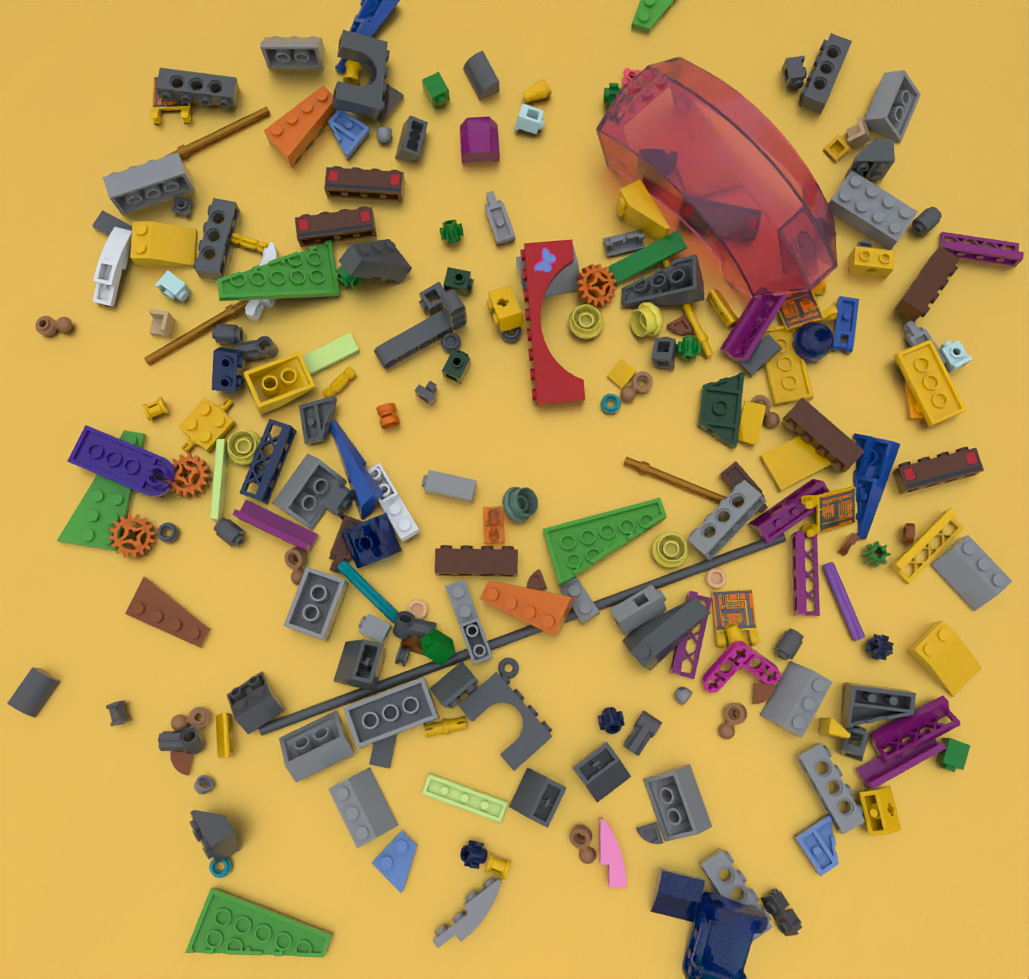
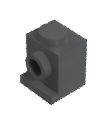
M805 56L785 59L782 72L786 89H798L804 85L803 81L807 75L806 67H803Z
M440 282L419 293L421 299L419 304L424 312L428 310L430 315L441 309L440 297L446 293Z
M655 338L651 358L655 368H675L674 363L677 351L675 338Z
M335 484L321 505L343 520L344 511H347L352 505L354 498L351 495L353 491L346 486L340 488Z
M855 725L854 727L847 728V732L851 735L850 738H844L841 755L863 762L869 732H866L865 728ZM856 740L860 743V745L855 746L851 743L852 741Z

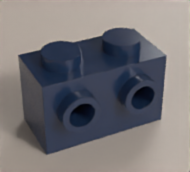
M219 347L213 351L212 390L236 393L243 388L244 376H242V368L245 366L243 350Z

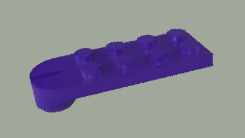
M85 425L67 462L150 497H161L167 494L173 487L165 481L157 480L158 476L175 482V467L166 458Z

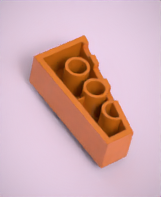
M324 85L264 130L268 142L291 168L296 164L295 161L298 157L305 153L306 147L318 137L320 130L326 127L329 119L338 110L332 108L333 94Z
M489 580L480 597V600L553 636L559 635L576 597Z

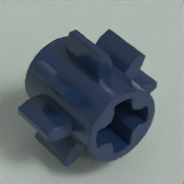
M874 634V638L867 641L868 649L866 651L872 653L871 658L886 660L887 656L893 654L894 643L888 641L889 636Z
M613 707L605 708L601 715H598L600 730L606 729V732L609 734L618 733L621 730V726L625 725L622 711L617 712Z
M469 840V845L463 846L460 856L461 860L465 862L464 866L479 869V864L485 863L487 860V850L483 847V843Z

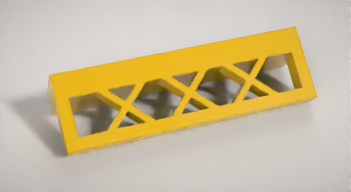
M952 508L944 511L889 566L906 584H909L964 528L954 518L957 513ZM948 522L956 528L952 533H944V526ZM935 536H940V546L930 547V541ZM921 550H926L927 559L925 561L916 560V555ZM907 564H912L913 573L908 577L901 570Z

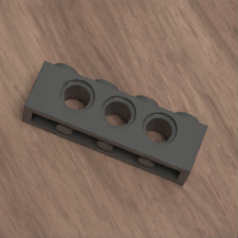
M832 33L828 40L824 39L820 48L822 55H817L813 64L816 69L815 71H810L806 82H809L808 87L804 86L800 98L803 99L800 106L820 114L822 113L852 43L851 40Z
M167 68L159 69L156 89L161 99L166 101L178 100L184 103H201L205 106L216 105L223 108H236L239 92L236 77Z
M213 198L212 205L208 207V220L203 226L204 236L199 242L198 258L194 261V269L199 277L213 280L224 277L232 245L231 236L235 233L240 209L236 202ZM219 220H224L222 223L217 224ZM220 237L217 241L213 242L214 238ZM215 255L213 259L208 260L209 256Z

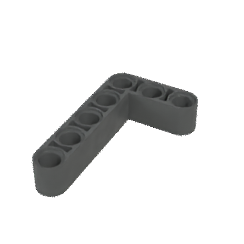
M450 290L440 297L442 311L375 348L374 353L384 369L396 365L442 339L446 334L460 329L467 323L466 307L455 290Z

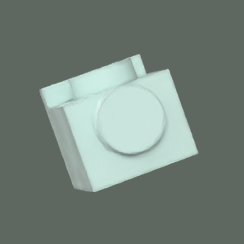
M522 103L514 130L518 131V129L537 135L538 130L542 131L545 119H542L544 110Z
M168 270L155 284L161 293L171 300L176 298L180 302L185 301L191 291L186 283Z
M949 340L941 345L942 349L940 351L947 361L944 366L948 374L965 366L972 360V357L968 356L959 340L954 343L952 340Z

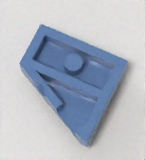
M338 109L328 121L329 127L348 159L370 133L368 126L343 110Z
M830 815L825 816L794 837L819 876L824 875L839 864L835 851V836H833L832 817Z
M403 830L372 862L400 893L404 890L417 849V844Z

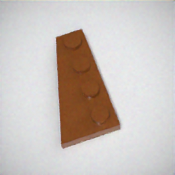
M143 577L125 613L200 648L210 630L209 627L184 609L147 577Z

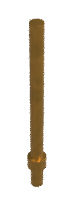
M266 106L186 146L183 144L177 147L178 150L170 154L179 153L182 158L189 156L190 152L270 114Z
M241 300L235 305L227 306L223 312L144 358L146 363L149 365L228 317L236 316L237 312L244 309L249 301Z
M626 457L624 461L625 465L638 469V472L644 475L646 473L718 503L727 498L651 467L645 461L639 462L629 457Z

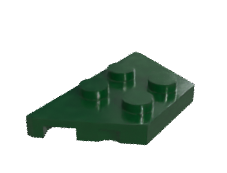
M743 372L729 378L720 379L717 382L704 384L701 391L698 426L732 448L737 447L745 375Z

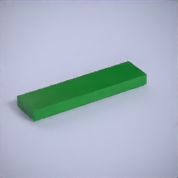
M677 230L608 266L610 272L614 273L612 276L617 280L616 284L619 285L686 250L687 246Z

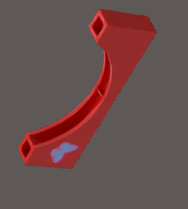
M572 239L524 243V249H520L521 262L525 261V269H522V279L527 282V289H524V301H528L529 309H525L526 321H530V329H527V340L532 343V349H528L529 361H533L534 368L530 369L531 381H535V389H532V400L536 401L537 405L585 401L584 380L569 373L555 360L545 343L541 329L540 314L544 295L553 279L574 261Z

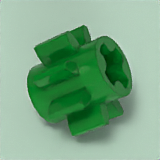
M609 83V88H604L603 103H608V108H617L618 103H623V88H619L618 83Z
M447 220L442 223L443 227L439 228L441 239H446L449 244L459 242L461 240L460 236L464 235L462 223L457 224L456 220Z
M683 337L682 341H678L677 354H681V358L684 360H694L696 355L701 353L702 343H697V338Z
M879 541L874 542L873 546L867 544L866 548L868 550L862 553L867 559L865 563H873L874 568L879 566V562L883 565L886 564L885 558L891 555L887 553V545L881 546Z

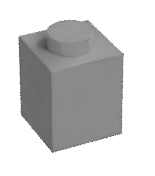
M369 613L367 617L363 616L358 625L360 628L359 633L384 644L393 627Z

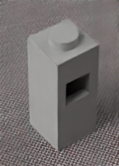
M429 470L428 475L423 477L422 487H424L426 494L473 504L477 481Z
M650 585L609 610L615 623L625 635L666 611L667 609L664 604L666 598L661 590L657 591L653 585Z

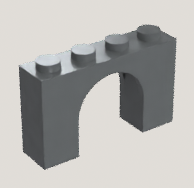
M346 30L342 31L337 57L355 61L365 66L372 76V83L368 86H356L338 81L333 92L332 108L377 119L380 112H383L385 101L382 100V97L385 95L387 86L384 83V78L386 79L388 67L385 65L390 54V50H387V41Z
M496 672L458 706L472 722L489 707L497 703L510 704L520 712L523 719L522 732L518 739L500 754L515 771L552 737L550 734L552 729L545 721L540 723L536 718L538 715L536 710L531 705L527 707L522 702L524 697L517 689L513 691L508 686L510 683L509 679L503 673L499 675Z

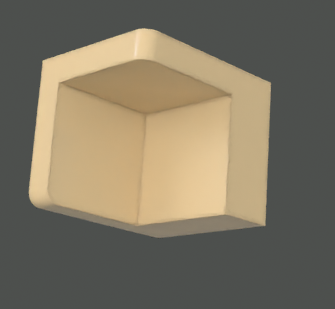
M861 117L857 118L858 124L846 129L849 136L847 141L853 148L872 140L867 123Z
M150 309L149 314L153 317L150 334L171 338L175 319L169 312Z

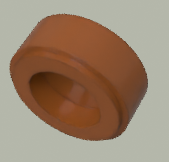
M906 523L903 529V542L913 544L915 524Z

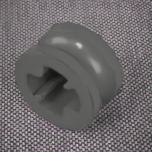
M400 646L395 664L402 663V666H406L411 649L407 648L405 650L403 646Z

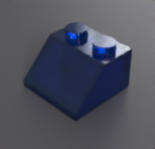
M387 513L342 530L357 569L402 551Z
M659 867L650 911L693 922L701 904L705 880L701 877Z

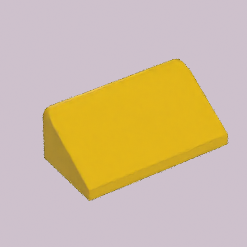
M711 289L707 296L708 301L726 328L733 327L738 321L737 316L720 291Z
M744 401L739 423V441L758 444L766 410L765 404Z
M228 713L216 715L217 756L219 758L231 757L234 755L232 715Z
M820 718L818 728L820 735L834 738H850L851 734L833 718Z

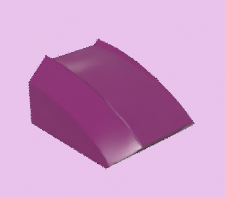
M490 116L466 118L460 125L462 163L500 161L497 123Z

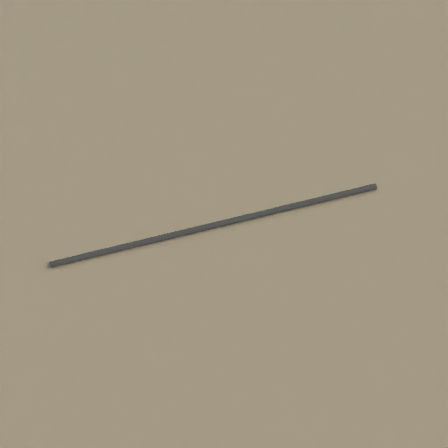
M784 533L770 543H765L761 539L715 556L710 561L707 559L599 599L593 603L598 610L605 609L625 601L650 585H653L655 589H659L786 541ZM570 610L564 623L578 619L573 610ZM529 625L487 642L492 651L543 632V630ZM464 649L454 653L442 666L432 661L378 681L375 691L359 688L267 722L259 727V732L263 736L471 658L469 651Z

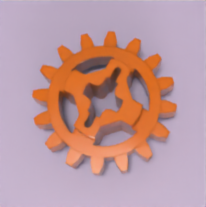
M591 264L581 269L582 272L577 274L580 280L575 281V284L579 285V288L575 291L581 293L578 298H584V304L590 303L594 307H601L604 304L610 303V299L615 297L612 291L617 290V287L613 286V283L617 280L611 278L614 273H607L608 267L602 268L601 264Z
M188 453L185 458L180 454V460L172 459L177 472L175 473V482L169 480L165 482L173 486L171 491H176L175 494L181 496L183 493V496L188 498L191 493L192 496L196 497V491L203 493L202 487L209 486L205 481L206 479H211V476L206 474L210 471V468L205 466L206 462L200 460L198 455H195L193 458ZM189 463L196 464L198 467H191ZM178 484H185L187 488L179 487Z
M130 513L127 515V519L120 516V523L113 522L115 529H109L113 536L108 537V540L114 541L111 548L117 547V554L123 551L125 558L129 553H131L132 558H136L137 552L141 556L144 555L143 549L149 551L151 548L148 546V543H154L150 536L154 535L155 532H150L149 530L153 525L145 524L147 518H144L142 521L139 520V514L132 518ZM129 522L137 523L141 525V527H132ZM122 527L123 534L118 539L117 533L119 528ZM128 531H130L131 533H136L140 531V533H138L137 536L134 537L135 541H133L132 539H127L123 541V539H125L126 536L129 535ZM145 533L146 538L145 542L142 545V543L140 542L141 535ZM129 544L132 545L134 549H126L122 545Z

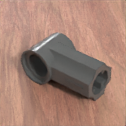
M261 336L257 340L236 343L235 349L243 350L245 360L262 357L271 359L278 352L277 345L268 336ZM270 344V348L263 351L264 346Z
M401 611L397 614L393 634L400 639H407L410 636L423 638L433 628L436 629L437 623L417 619L411 612Z
M644 710L634 725L635 728L623 746L639 756L649 739L653 738L662 722Z
M187 727L183 731H163L159 734L158 748L160 751L187 750L190 754H197L205 746L204 739L195 727Z

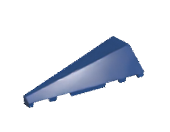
M361 0L360 5L362 7L359 13L355 15L350 32L372 37L400 0ZM341 58L335 69L344 73L347 59Z
M332 419L330 429L351 491H353L361 520H363L376 508V501L384 493L364 467L366 461L338 422Z
M854 433L853 439L856 440V444L865 451L856 460V470L854 471L857 502L856 520H858V533L856 535L859 538L866 539L900 443Z

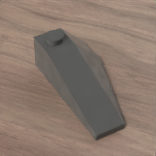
M697 255L676 259L671 262L672 265L662 270L661 268L655 270V274L647 278L642 277L623 287L622 306L635 307L643 302H651L655 306L683 305L703 301L704 282Z
M695 597L635 628L622 641L639 663L651 671L711 612Z

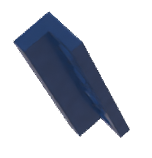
M269 419L240 490L241 495L268 505L297 432L291 425ZM273 425L282 428L280 434L274 438L270 434ZM272 444L274 448L272 454L265 457L263 453L264 447ZM264 462L266 466L265 472L257 475L255 471L257 465ZM257 481L259 487L256 494L247 492L249 484Z

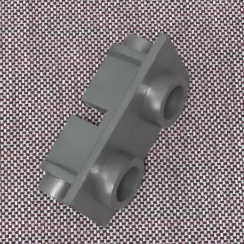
M637 230L603 238L607 257L645 248L643 231Z

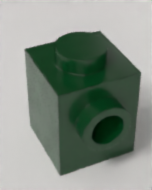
M448 267L444 281L445 291L455 290L458 295L467 297L469 290L472 291L474 285L471 272Z
M452 350L442 369L443 377L461 384L471 365L469 355L463 351L456 352Z

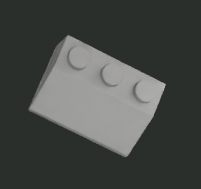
M273 36L265 37L260 43V48L268 68H324L325 48L322 38L315 36L309 38Z
M905 70L884 73L864 119L873 132L897 142L902 141L921 95Z
M574 245L573 263L563 269L553 279L544 298L574 292L579 288V285L575 284V281L580 279L577 277L579 266ZM521 256L516 257V268L524 297V289H527V282L522 279V269H525V261L521 262Z
M307 453L277 495L273 504L312 530L326 510L321 505L335 484L342 488L346 480L320 459Z
M969 535L959 538L931 564L935 571L973 611H976L996 597L1012 582Z
M790 661L760 716L795 737H803L832 681L811 669Z
M337 710L279 738L285 767L295 782L307 778L354 754L350 738Z
M690 764L643 779L665 842L697 835L712 827Z
M370 767L329 788V792L357 848L398 826Z

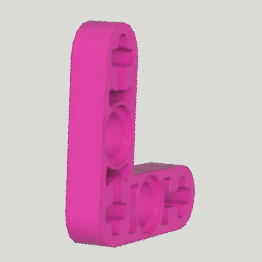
M735 641L703 675L702 683L706 691L710 693L718 692L741 666L769 685L779 682L781 673L774 663L743 641ZM736 650H743L744 652L742 654L736 653ZM753 659H760L758 666H750V662ZM730 663L731 667L727 671H722L720 669L721 665ZM764 668H766V670L770 673L774 672V675L767 676L766 672L764 671ZM709 680H711V681H714V680H715L716 683H715V684H713V683H710V684H709L708 681H709Z

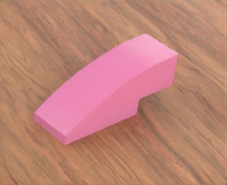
M599 818L600 865H608L609 888H627L626 871L619 845L605 819Z

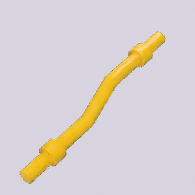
M669 259L662 262L664 268L672 265ZM683 304V309L696 334L697 343H702L701 347L706 358L712 356L713 352L707 341L709 338L706 332H703L691 305Z

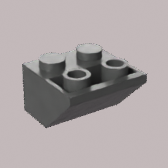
M874 139L855 157L845 174V179L851 170L865 179L873 181L883 179L895 162L894 140Z
M364 639L345 642L334 682L375 691L386 653L384 644Z
M460 662L435 683L430 690L444 708L450 707L453 709L462 701L460 699L465 693L470 695L478 688L476 684L479 681L467 666Z
M263 672L252 676L248 681L227 694L234 718L247 734L255 731L284 711L280 698Z
M604 742L572 766V769L596 802H599L631 777L608 742Z
M527 768L509 807L548 828L567 787Z
M198 810L190 812L192 832L196 840L201 842L202 849L208 860L212 858L215 864L239 851L235 832L225 815Z

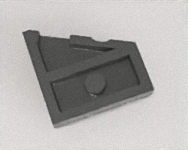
M330 396L299 405L305 444L310 445L327 439L337 397Z

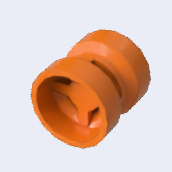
M386 403L376 408L377 414L381 418L380 426L382 429L392 428L400 424L399 417L396 415L395 403Z

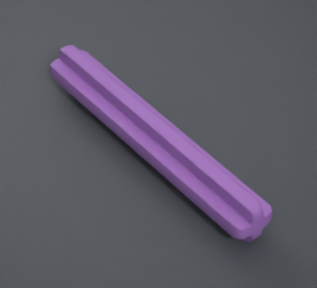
M833 562L824 564L823 570L853 640L857 641L864 638L865 634Z

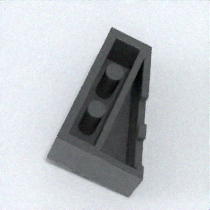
M390 239L350 244L339 259V262L350 276L366 279L378 277L380 281L391 279L398 284L403 281L412 269Z
M845 682L841 724L849 728L855 725L914 715L916 693L903 689Z

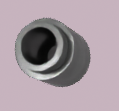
M935 207L926 208L912 221L914 232L919 235L928 234L940 222L941 212Z
M218 323L216 327H213L212 338L215 339L216 343L236 345V343H240L243 340V329L237 325Z
M221 518L214 526L216 535L231 547L239 546L245 539V531L230 519Z
M789 628L788 631L783 633L774 648L777 651L776 655L785 661L787 659L792 660L803 644V635Z

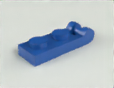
M844 296L838 297L836 307L838 313L834 324L831 350L838 351V349H842L845 352L852 353L859 299ZM841 337H847L846 342L840 341Z

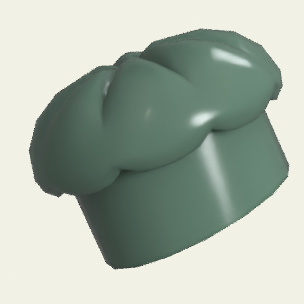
M511 487L505 492L502 505L505 514L512 521L524 522L537 511L538 499L530 488Z

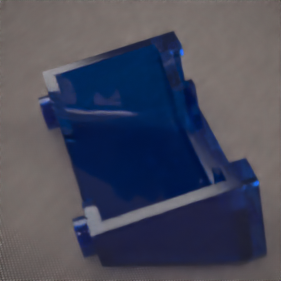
M705 891L700 900L683 959L682 968L685 978L747 979L744 967L754 933L760 935L768 926V918L765 913L716 893Z

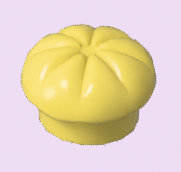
M643 302L632 312L630 316L631 328L637 336L643 337L648 335L652 337L658 335L662 330L663 316L660 309L653 303Z
M586 304L575 308L568 319L571 332L582 339H591L597 336L604 324L600 311L594 306Z
M251 430L234 432L227 442L229 458L240 465L251 464L261 438Z
M668 531L656 537L652 545V553L660 565L667 568H675L686 561L689 547L682 535Z

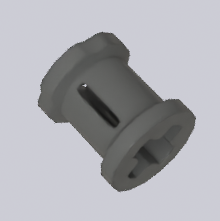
M125 700L106 705L112 720L110 723L111 727L130 721L124 708ZM116 709H118L119 716H120L119 718H118V716H117Z

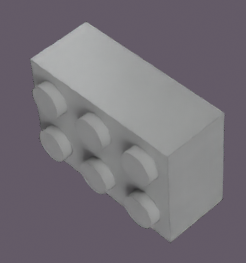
M306 567L283 626L327 641L349 583L344 579Z

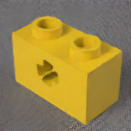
M855 246L849 255L848 274L887 278L894 269L895 251Z
M510 285L488 291L489 300L486 303L489 312L493 311L494 313L492 318L495 326L499 325L501 332L524 325L522 311Z
M891 786L876 787L859 792L869 836L888 835L901 830Z

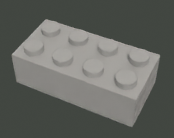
M179 153L168 154L163 158L150 160L139 166H131L127 170L113 172L109 176L103 177L109 198L122 215L195 191L189 170Z
M851 170L825 209L888 250L895 246L918 213L915 209Z
M424 677L343 708L357 749L439 718Z

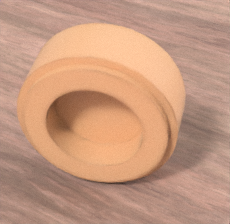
M713 568L707 572L705 581L710 588L720 589L726 584L727 576L722 569Z
M415 599L408 604L407 611L411 612L415 618L422 620L428 614V606L424 601Z

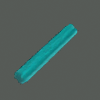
M342 561L337 569L395 624L399 612L347 561Z

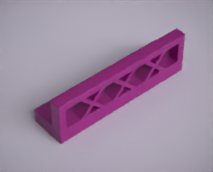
M948 232L940 233L939 246H942L960 259L1016 267L1023 260L1024 252L1019 251V243ZM1003 248H1013V250H1006Z
M759 286L720 349L732 361H747L787 297L784 294H773L766 286Z
M811 479L748 524L751 529L759 532L765 543H770L816 510V506L807 509L805 504H801L802 496L819 495L830 491L824 481Z
M245 500L240 511L235 509L232 514L239 520L308 553L311 552L319 536L248 500Z
M796 531L791 535L794 616H820L817 534L813 537H807L804 531ZM804 539H812V548L808 552L805 551ZM806 557L813 563V568L809 572L805 570ZM807 577L813 582V589L809 593L806 591ZM807 598L814 603V611H807Z
M694 591L687 593L685 602L696 597L698 600L706 602L705 607L710 610L712 598L698 595V592ZM708 616L700 623V631L695 634L691 631L675 647L669 673L690 679L695 678ZM692 638L697 646L694 652L688 654L686 645L687 641ZM687 658L692 664L691 673L681 671L682 663Z
M941 696L914 710V715L901 717L872 732L870 736L873 748L888 764L961 724L959 719L950 711L949 701L944 696ZM945 716L952 721L948 724L938 723L939 719ZM924 727L933 728V731L929 734L920 733V730ZM905 737L915 738L914 742L910 744L902 743V739ZM888 746L896 747V751L889 755L883 749Z
M925 729L920 733L929 734L931 731L930 729ZM911 737L902 743L910 744L914 742L915 738ZM934 739L888 764L878 755L855 768L865 788L874 789L946 749V746L943 742H937ZM896 747L887 750L885 753L889 755L895 752Z

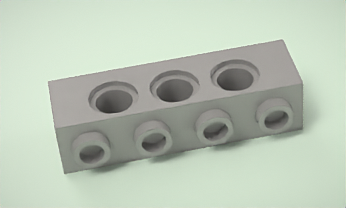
M743 480L733 488L732 493L727 498H724L719 503L718 508L713 513L706 516L704 523L691 532L687 540L710 561L766 502L765 498L747 481ZM744 501L742 506L736 507L738 502ZM725 516H730L728 521L722 522ZM711 531H715L712 537H708Z
M816 743L795 755L825 811L832 817V823L838 833L845 834L866 822L863 818V809L858 803L855 804L851 788L842 781V772L836 764L833 765L830 759L832 755L825 745ZM819 762H822L825 766V770L821 774L816 769ZM830 781H833L836 786L835 791L832 793L827 789ZM841 801L846 803V810L844 812H840L838 808Z
M719 848L698 862V864L746 938L753 942L773 928L769 922L772 918L765 908L761 909L757 904V901H759L758 896L752 888L748 890L744 884L747 880L740 870L736 871L732 863H734V860L729 852H724ZM727 868L729 870V877L721 880L719 873L722 869ZM735 888H740L742 892L738 899H733L732 891ZM753 907V916L745 918L744 912L746 908Z

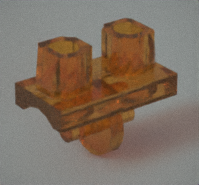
M503 506L483 507L484 544L505 543Z

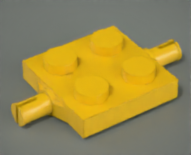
M205 397L178 426L189 438L181 448L188 453L196 444L209 453L215 447L217 439H222L235 424L225 412L233 402L226 398L218 406Z

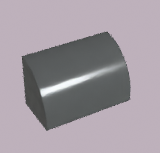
M480 51L470 57L465 63L463 70L478 99L481 100L499 92V80L484 52Z
M411 115L403 124L395 156L396 159L414 161L420 157L428 122Z
M32 667L7 704L26 715L37 717L61 681L41 668Z

